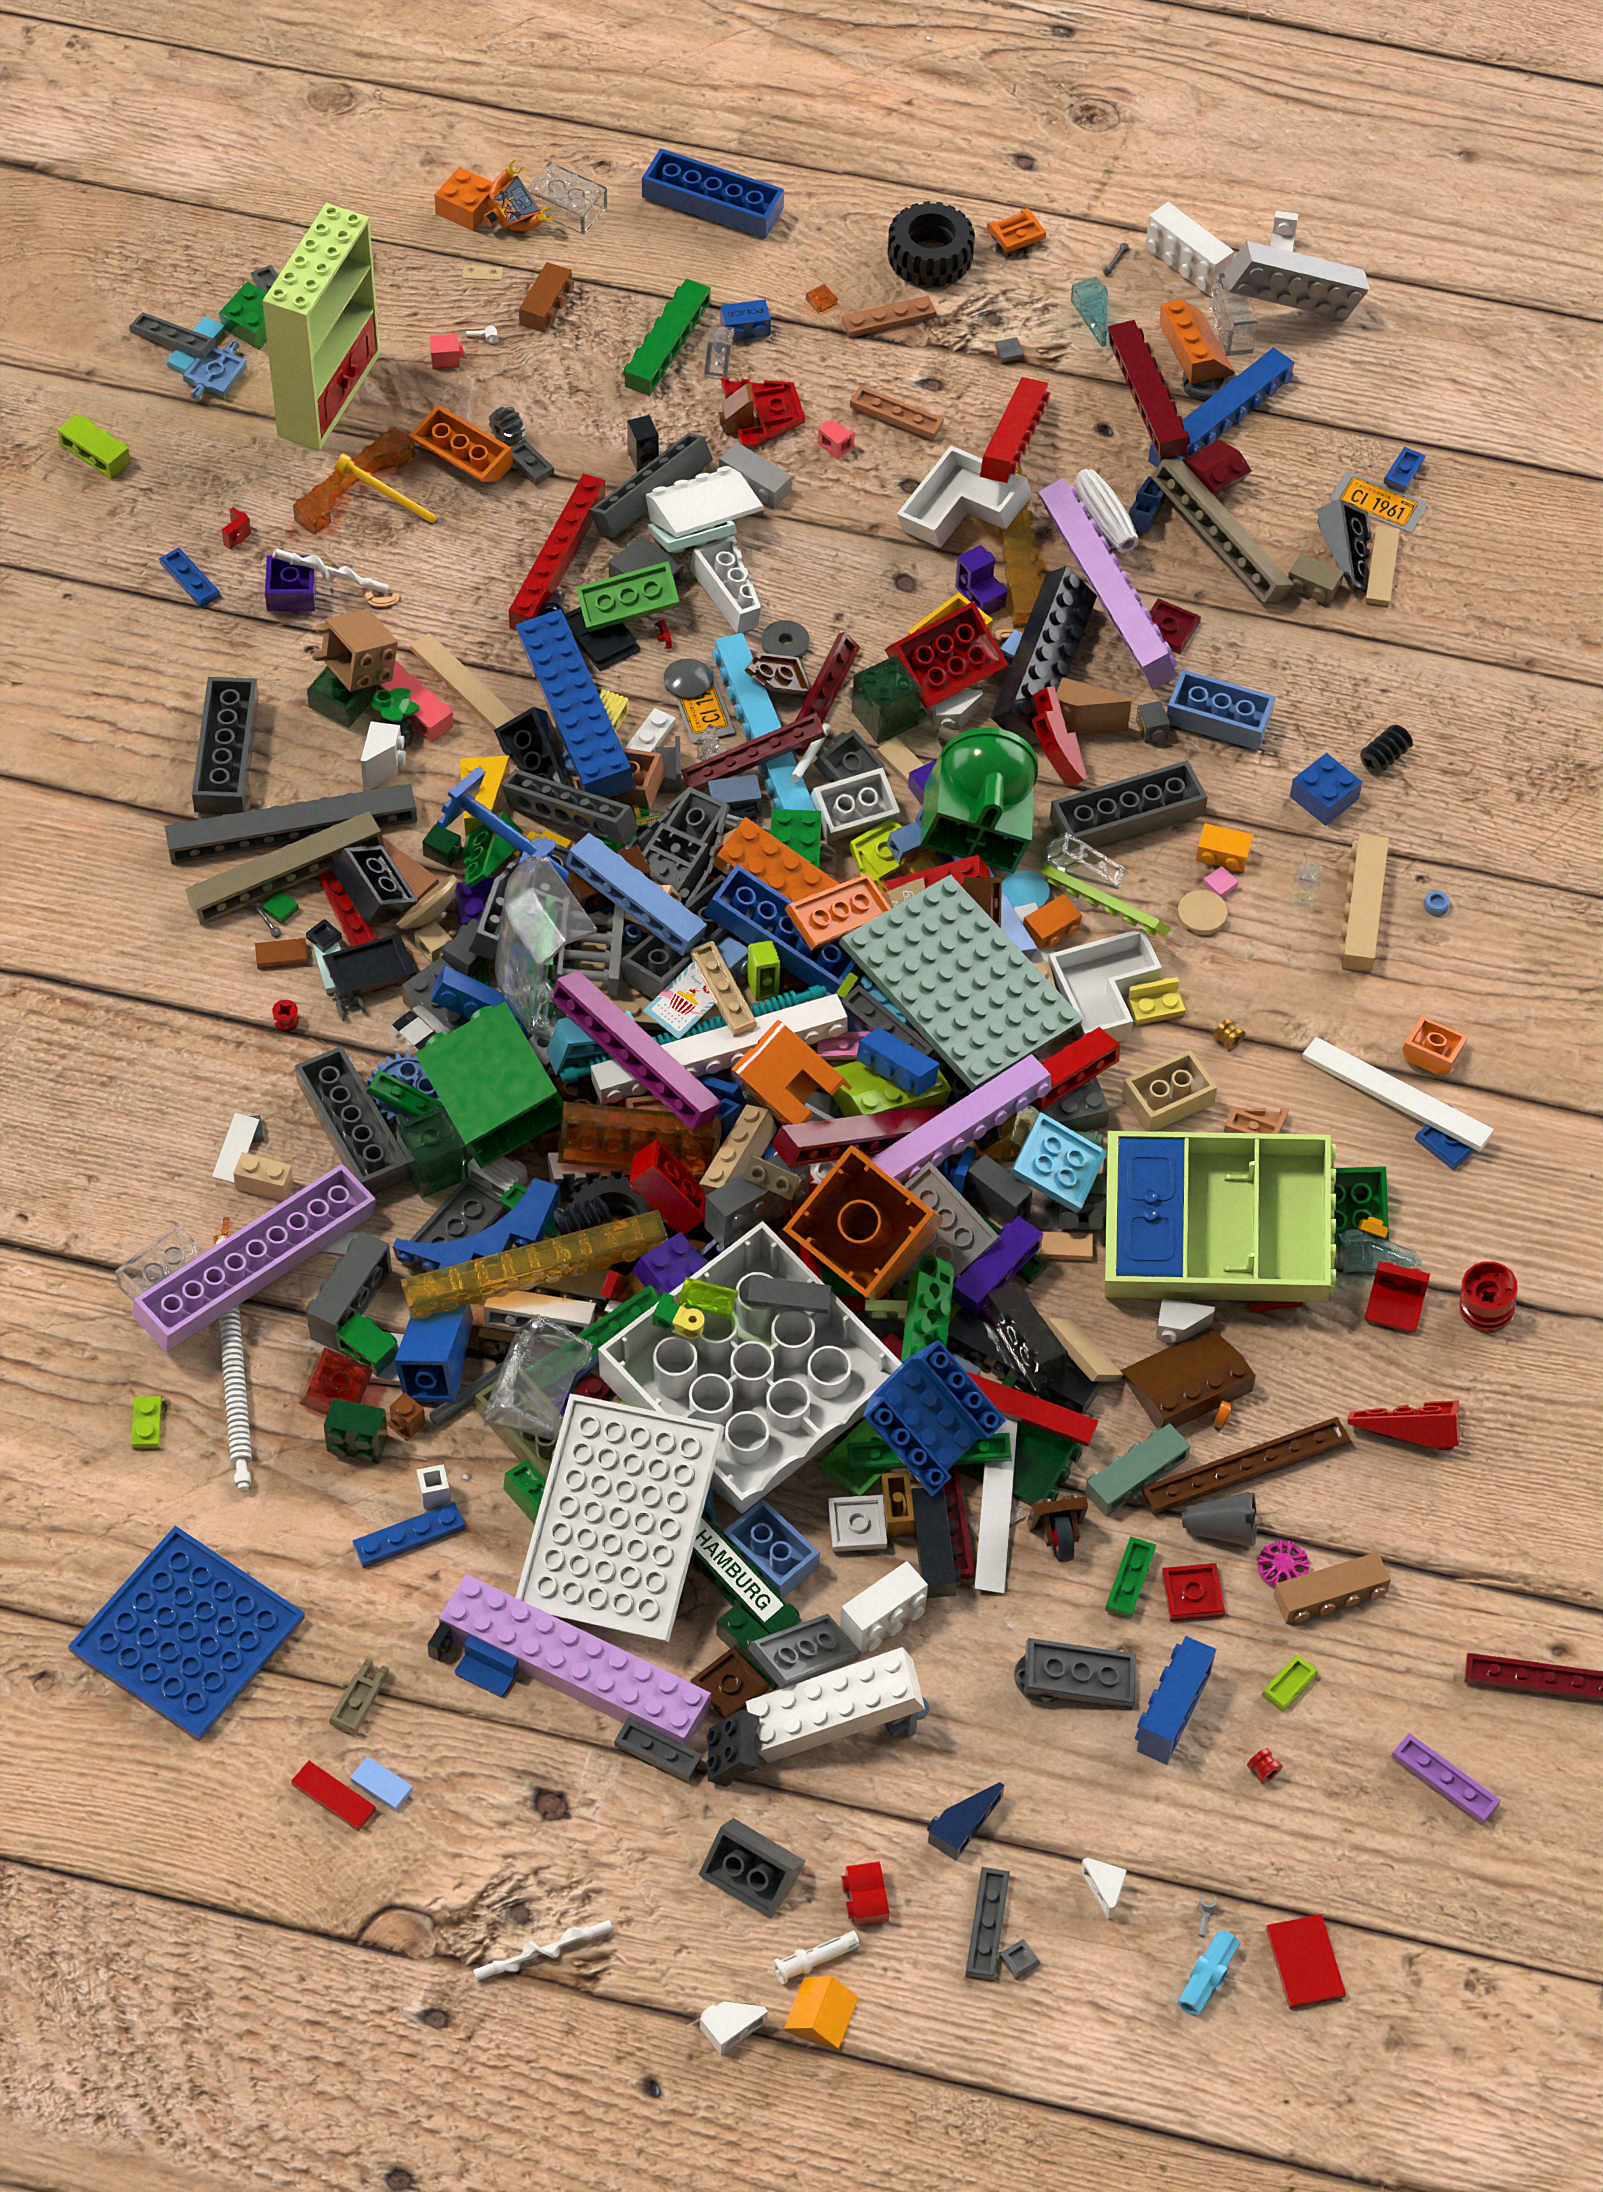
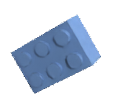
M764 1499L760 1500L723 1531L724 1538L730 1544H735L742 1551L743 1558L760 1570L762 1578L779 1590L781 1598H784L819 1568L820 1552Z

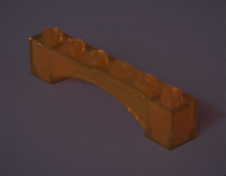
M394 426L389 431L381 434L371 445H367L351 461L355 463L356 467L369 475L393 467L400 469L415 457L414 441ZM337 471L332 472L326 480L316 485L312 491L295 502L293 505L294 521L315 536L331 523L330 512L337 500L346 490L360 480L350 473L347 475L345 473L340 474Z

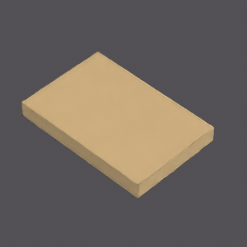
M1048 1318L1042 1324L1046 1331L1091 1381L1118 1382L1123 1377V1373L1074 1319Z

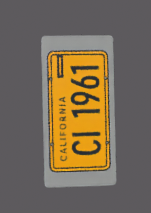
M1345 471L1329 498L1331 501L1342 499L1367 511L1368 516L1408 532L1413 531L1428 506V503L1350 471Z
M709 662L704 664L708 666L712 673V683L706 692L696 699L675 695L691 742L693 743L735 732Z

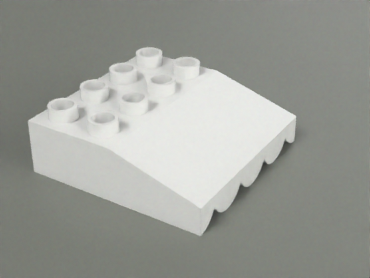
M763 1221L669 1293L674 1296V1304L686 1309H698L702 1312L705 1320L704 1331L700 1337L688 1339L652 1325L653 1313L658 1305L656 1303L598 1349L600 1377L626 1405L724 1426L709 1486L741 1514L862 1418L870 1396L902 1364L832 1291L828 1314L747 1304L750 1276L825 1285Z

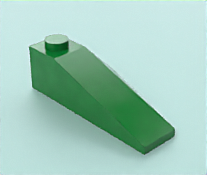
M504 812L497 815L519 833H523V830ZM484 824L467 834L463 847V854L467 857L464 859V864L467 866L465 882L468 888L488 877L511 853L517 850Z

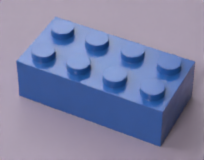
M1185 1636L1181 1645L1178 1643L1175 1645L1170 1658L1172 1661L1169 1667L1165 1666L1159 1680L1161 1682L1158 1690L1154 1689L1150 1697L1147 1713H1142L1137 1728L1139 1729L1135 1736V1740L1138 1741L1137 1752L1168 1765L1211 1675L1217 1649L1188 1636Z

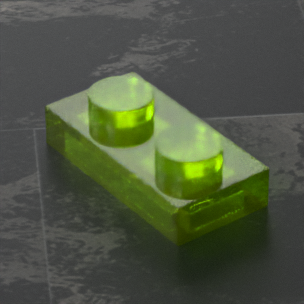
M686 1277L678 1305L731 1319L738 1298V1291Z

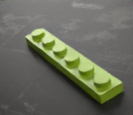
M1045 864L1041 873L1048 877L1047 883L1058 889L1064 886L1067 888L1066 892L1076 898L1082 895L1086 897L1084 901L1096 908L1100 904L1104 906L1103 910L1114 917L1120 914L1124 916L1123 921L1136 927L1137 923L1142 925V930L1154 937L1156 933L1166 937L1171 929L1159 919L1048 864Z

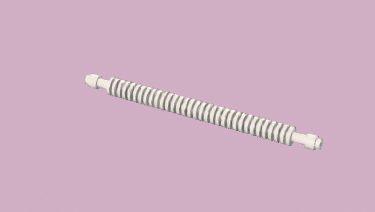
M224 1235L219 1236L215 1246L228 1237ZM239 1305L219 1317L230 1462L236 1465V1473L234 1474L235 1486L238 1487V1491L244 1492L249 1490L251 1485V1475L247 1471V1464L252 1461L240 1311Z

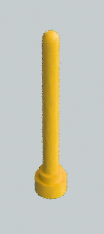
M344 453L339 457L334 470L340 474L345 473L348 475L350 473L430 523L436 521L437 517L435 514L356 467L355 463L351 461V457Z

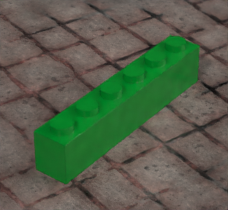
M686 278L683 284L676 288L671 302L668 301L661 317L658 316L656 318L654 328L651 332H647L642 346L635 350L632 361L625 365L623 370L625 387L648 396L652 394L711 303V287Z

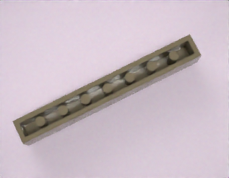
M1163 459L1151 478L1264 603L1282 602L1294 586V583L1181 459Z
M369 811L186 888L185 891L189 904L201 925L247 906L252 901H259L331 870V867L344 848L383 845L384 847L381 830Z

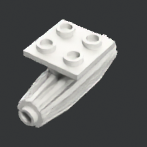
M1084 469L1080 471L1074 481L1081 501L1084 502L1089 512L1088 515L1091 519H1094L1099 528L1100 535L1106 539L1110 547L1109 550L1115 548L1120 553H1127L1133 550L1138 545V536L1129 514L1112 488L1094 470Z

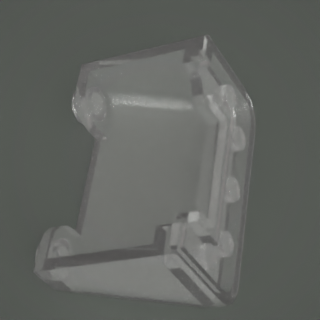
M539 1314L534 1316L516 1333L484 1410L483 1418L494 1424L551 1440L554 1437H559L564 1418L560 1412L575 1374L581 1368L586 1369L592 1359L590 1351L593 1344Z

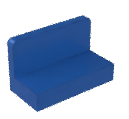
M469 1636L464 1643L465 1655L455 1669V1675L500 1698L504 1697L519 1672L518 1659Z

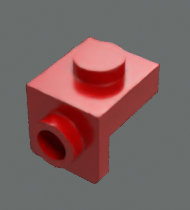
M235 507L229 509L231 523L222 529L223 545L229 550L237 544H241L251 534L249 517L246 513L240 512Z

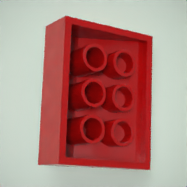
M974 601L884 649L896 672L926 709L1008 666Z

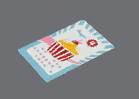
M692 962L643 1012L676 1038L680 1039L715 1002L694 962Z

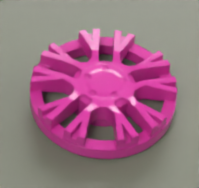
M1277 1540L1275 1543L1262 1549L1258 1558L1257 1568L1263 1581L1275 1588L1279 1577H1286L1289 1580L1292 1579L1291 1574L1295 1578L1308 1574L1309 1561L1305 1551L1296 1546L1294 1542ZM1277 1548L1279 1553L1274 1554L1271 1550ZM1282 1548H1287V1552L1282 1553ZM1291 1550H1293L1294 1552H1296L1297 1555H1296V1556H1291V1555H1290ZM1262 1564H1269L1272 1568L1263 1570ZM1295 1568L1304 1569L1303 1574L1295 1571ZM1274 1572L1276 1575L1270 1579L1269 1576Z

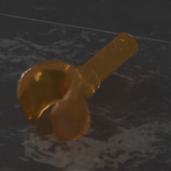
M223 1218L221 1234L213 1236L215 1245L217 1240L222 1239L221 1236L224 1239L228 1238L230 1218Z

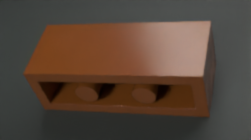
M546 262L519 308V325L545 333L548 326L554 323L558 309L563 308L565 297L574 288L571 269Z

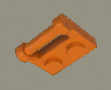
M1028 208L1004 220L987 223L989 234L995 237L1006 253L1046 239V231Z

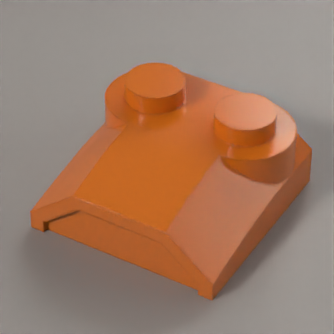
M1421 1016L1404 1043L1402 1049L1403 1056L1409 1063L1431 1071L1435 1075H1446L1451 1072L1453 1064L1469 1036Z

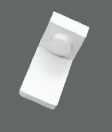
M1276 211L1271 247L1293 251L1298 214Z

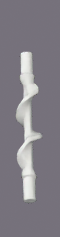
M277 548L273 552V558L288 562L290 565H299L320 571L323 579L326 581H332L337 577H341L355 582L366 589L386 594L388 591L387 584L372 580V578H362L346 566L340 567L338 570L325 566L316 555L302 558L296 553L292 554Z
M607 1920L591 1927L586 1926L583 1929L577 1927L569 1928L559 1941L543 1947H539L531 1941L526 1942L521 1955L505 1961H493L491 1964L474 1969L475 1979L479 1981L504 1971L517 1972L522 1962L541 1954L556 1958L559 1956L562 1946L581 1939L588 1941L613 1931L611 1922Z

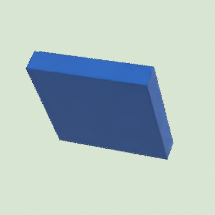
M1429 1125L1422 1128L1415 1135L1414 1139L1453 1171L1476 1151Z

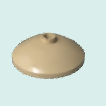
M451 875L436 885L415 906L411 907L399 919L396 925L400 929L420 928L434 920L437 922L441 921L447 915L445 909L454 898L457 878Z

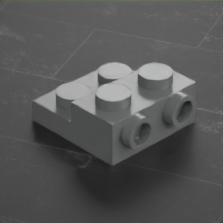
M854 729L847 734L841 732L833 739L834 745L830 748L824 746L815 754L817 759L813 763L829 782L832 779L836 782L885 767L884 763Z

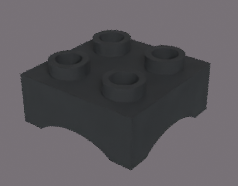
M740 1710L709 1729L707 1735L708 1760L706 1764L708 1782L727 1787L732 1784V1780L738 1775L759 1768V1758L754 1745L755 1732L759 1726V1715Z

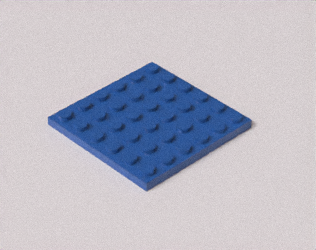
M174 1526L70 1643L68 1648L72 1654L200 1741L304 1620L305 1613L177 1526Z

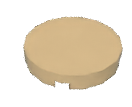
M1195 890L1187 893L1180 900L1177 915L1180 924L1186 930L1189 929L1196 935H1211L1218 932L1225 924L1228 911L1226 903L1216 893L1207 890Z

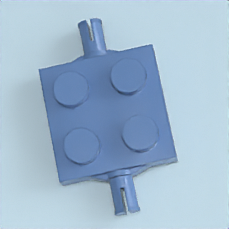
M231 340L226 349L213 348L204 359L196 357L183 374L184 382L196 386L191 393V397L194 400L195 398L199 400L206 391L224 398L245 371L247 360L234 355V352L239 348V344L236 341Z

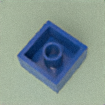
M1326 752L1293 778L1290 797L1326 826L1359 800L1363 781Z

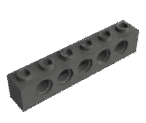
M515 769L501 784L510 807L621 844H625L638 829L631 806L518 769Z

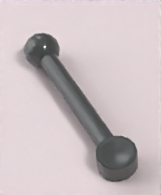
M1127 243L1120 244L1119 252L1108 267L1103 269L1105 275L1111 274V269L1124 252L1129 250Z
M252 901L249 906L254 907L270 928L271 935L275 938L281 935L280 928L274 927L258 906V901Z

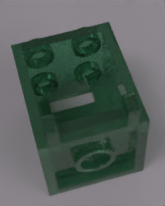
M896 656L890 657L853 676L852 712L877 744L919 725V720L926 716V711L920 709L921 688Z
M435 1100L429 1101L432 1111L405 1122L401 1114L395 1116L398 1123L396 1125L397 1143L409 1163L410 1180L421 1199L460 1183L468 1177L466 1145L445 1107H438Z

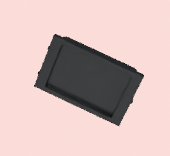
M581 606L564 614L575 641L599 671L640 652L636 639L623 623L588 632Z
M399 933L322 955V959L339 997L349 998L407 981L411 976L417 974L414 963L411 961L405 943L402 941Z

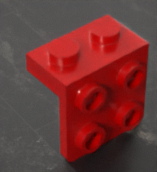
M1379 1261L1365 1320L1411 1333L1415 1332L1430 1273L1416 1268L1410 1269L1398 1266L1393 1262Z

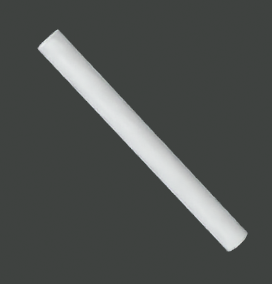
M825 723L822 727L827 737L831 726ZM826 737L810 744L791 774V781L799 782Z

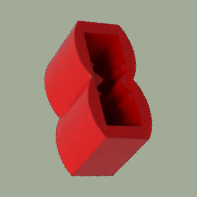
M880 1861L846 1866L845 1875L841 1876L843 1893L848 1892L850 1901L846 1902L848 1919H853L855 1927L889 1922V1906Z

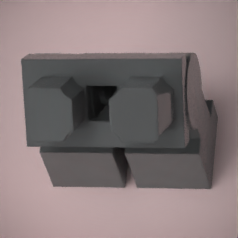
M1097 1174L1082 1209L1078 1213L1056 1201L1058 1229L1106 1230L1107 1174Z

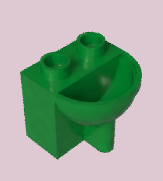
M997 728L972 729L953 737L942 749L925 783L920 846L963 859L979 855L986 866L1014 874L1032 841L1034 789L1038 777V759L1029 743L1012 732Z

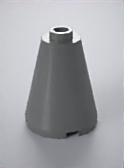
M1245 1492L1188 1506L1187 1512H1182V1526L1187 1528L1189 1534L1247 1547L1255 1546L1257 1536L1255 1494Z

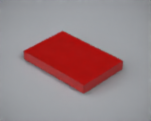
M1322 1914L1266 1926V1932L1289 2009L1345 1997V1988Z

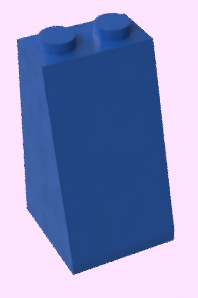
M417 1297L395 1358L402 1393L405 1392L413 1400L426 1402L457 1401L473 1323L469 1298Z

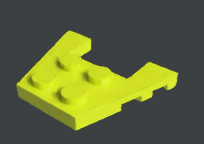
M891 818L855 838L849 845L859 875L862 876L868 873L881 894L886 892V887L882 884L881 880L917 859L922 862L926 869L942 865L934 853L935 850L926 848L923 854L898 864L886 844L889 834L902 828V826Z

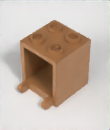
M368 608L327 618L325 623L316 626V632L324 635L322 650L313 652L312 659L314 661L323 660L350 692L392 681L398 641Z

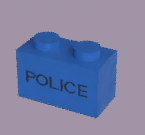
M766 299L720 305V322L725 341L771 335V318Z

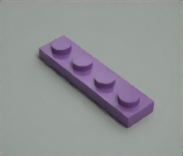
M1410 1733L1392 1753L1391 1757L1481 1824L1485 1823L1500 1804L1501 1800Z

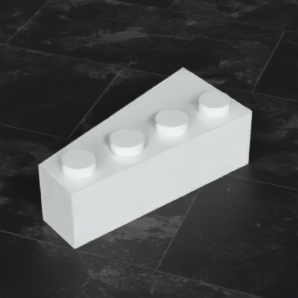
M731 536L728 539L719 540L693 549L690 570L733 630L738 634L758 627L761 606L753 584H750L747 568H744L741 552L736 546L735 536Z

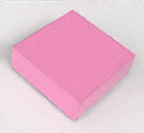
M1222 866L1203 879V885L1221 898L1237 888L1239 883Z

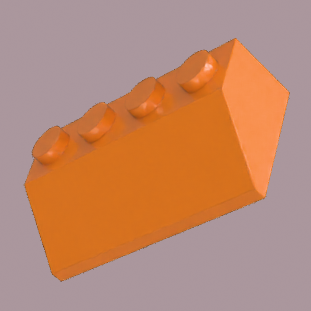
M1183 299L1161 304L1159 325L1183 371L1186 373L1190 384L1234 375L1235 371L1201 310Z
M438 404L408 435L411 440L482 482L500 480L514 465L511 447Z

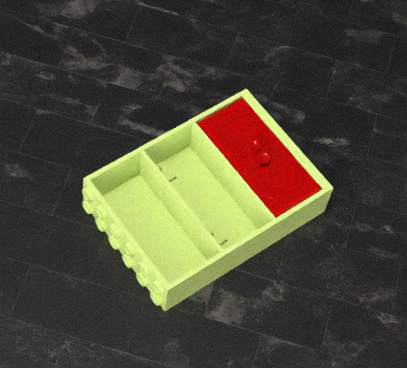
M328 203L324 205L263 299L277 435L320 450L380 355L370 219L368 216Z

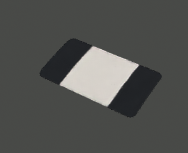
M413 1011L407 1012L392 1024L418 1050L423 1049L426 1042L436 1034Z

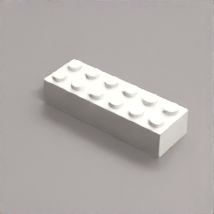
M903 1647L746 1701L748 1712L760 1716L754 1741L757 1752L767 1763L925 1710L913 1659Z

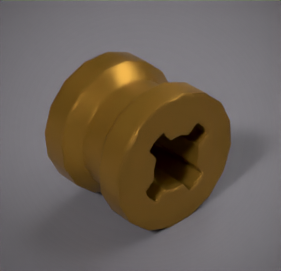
M1226 1019L1217 1027L1213 1038L1217 1041H1222L1224 1047L1231 1051L1241 1043L1245 1036V1031L1242 1028L1235 1027V1023L1231 1019Z

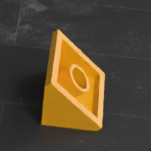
M833 1976L804 1977L784 2031L839 2050L859 1997Z

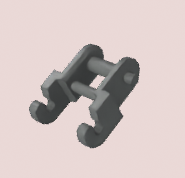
M336 992L333 993L334 998L332 1000L337 1003V1013L342 1021L346 1020L343 1007L354 1003L355 1006L361 1009L362 1014L366 1013L360 996L351 997L352 1000L341 1003L340 1000L346 997H339Z

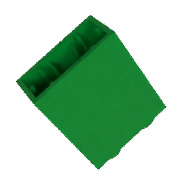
M505 1001L496 1007L485 1006L477 1010L468 1023L452 1032L435 1034L426 1042L423 1049L415 1053L480 1169L572 1117Z

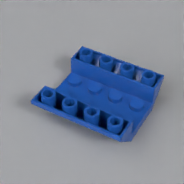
M940 1340L933 1342L907 1358L870 1396L863 1414L864 1418L931 1496H934L951 1478L947 1472L948 1469L979 1438L989 1439L1006 1421Z

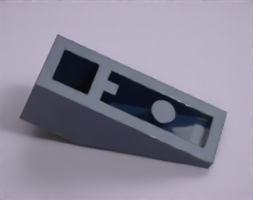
M999 1782L945 1809L939 1818L935 1816L927 1828L929 1832L928 1843L957 1861L1002 1799L1005 1785Z

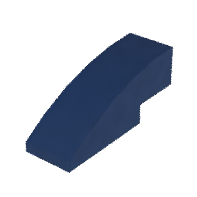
M1150 476L1147 477L1137 492L1136 500L1128 513L1134 528L1146 533L1150 531L1166 497L1165 492Z

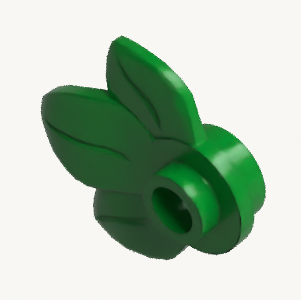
M406 688L377 691L371 701L372 707L380 711L382 716L390 721H401L403 716H411L420 710L418 704L408 699L411 695V689Z

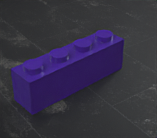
M1019 1216L1012 1223L1007 1222L999 1235L1001 1239L983 1253L963 1275L958 1274L953 1280L951 1299L974 1316H977L1042 1246L1043 1233Z

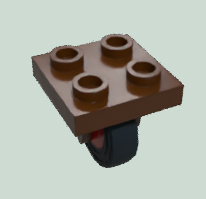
M1068 1495L1059 1501L1041 1499L1036 1501V1504H1032L1027 1520L1029 1531H1043L1046 1547H1053L1058 1562H1068L1074 1559V1544L1079 1542L1080 1539L1078 1524L1083 1523L1088 1509L1087 1497Z

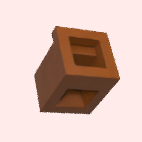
M405 1392L389 1406L391 1418L387 1422V1426L405 1441H408L426 1424L424 1408Z

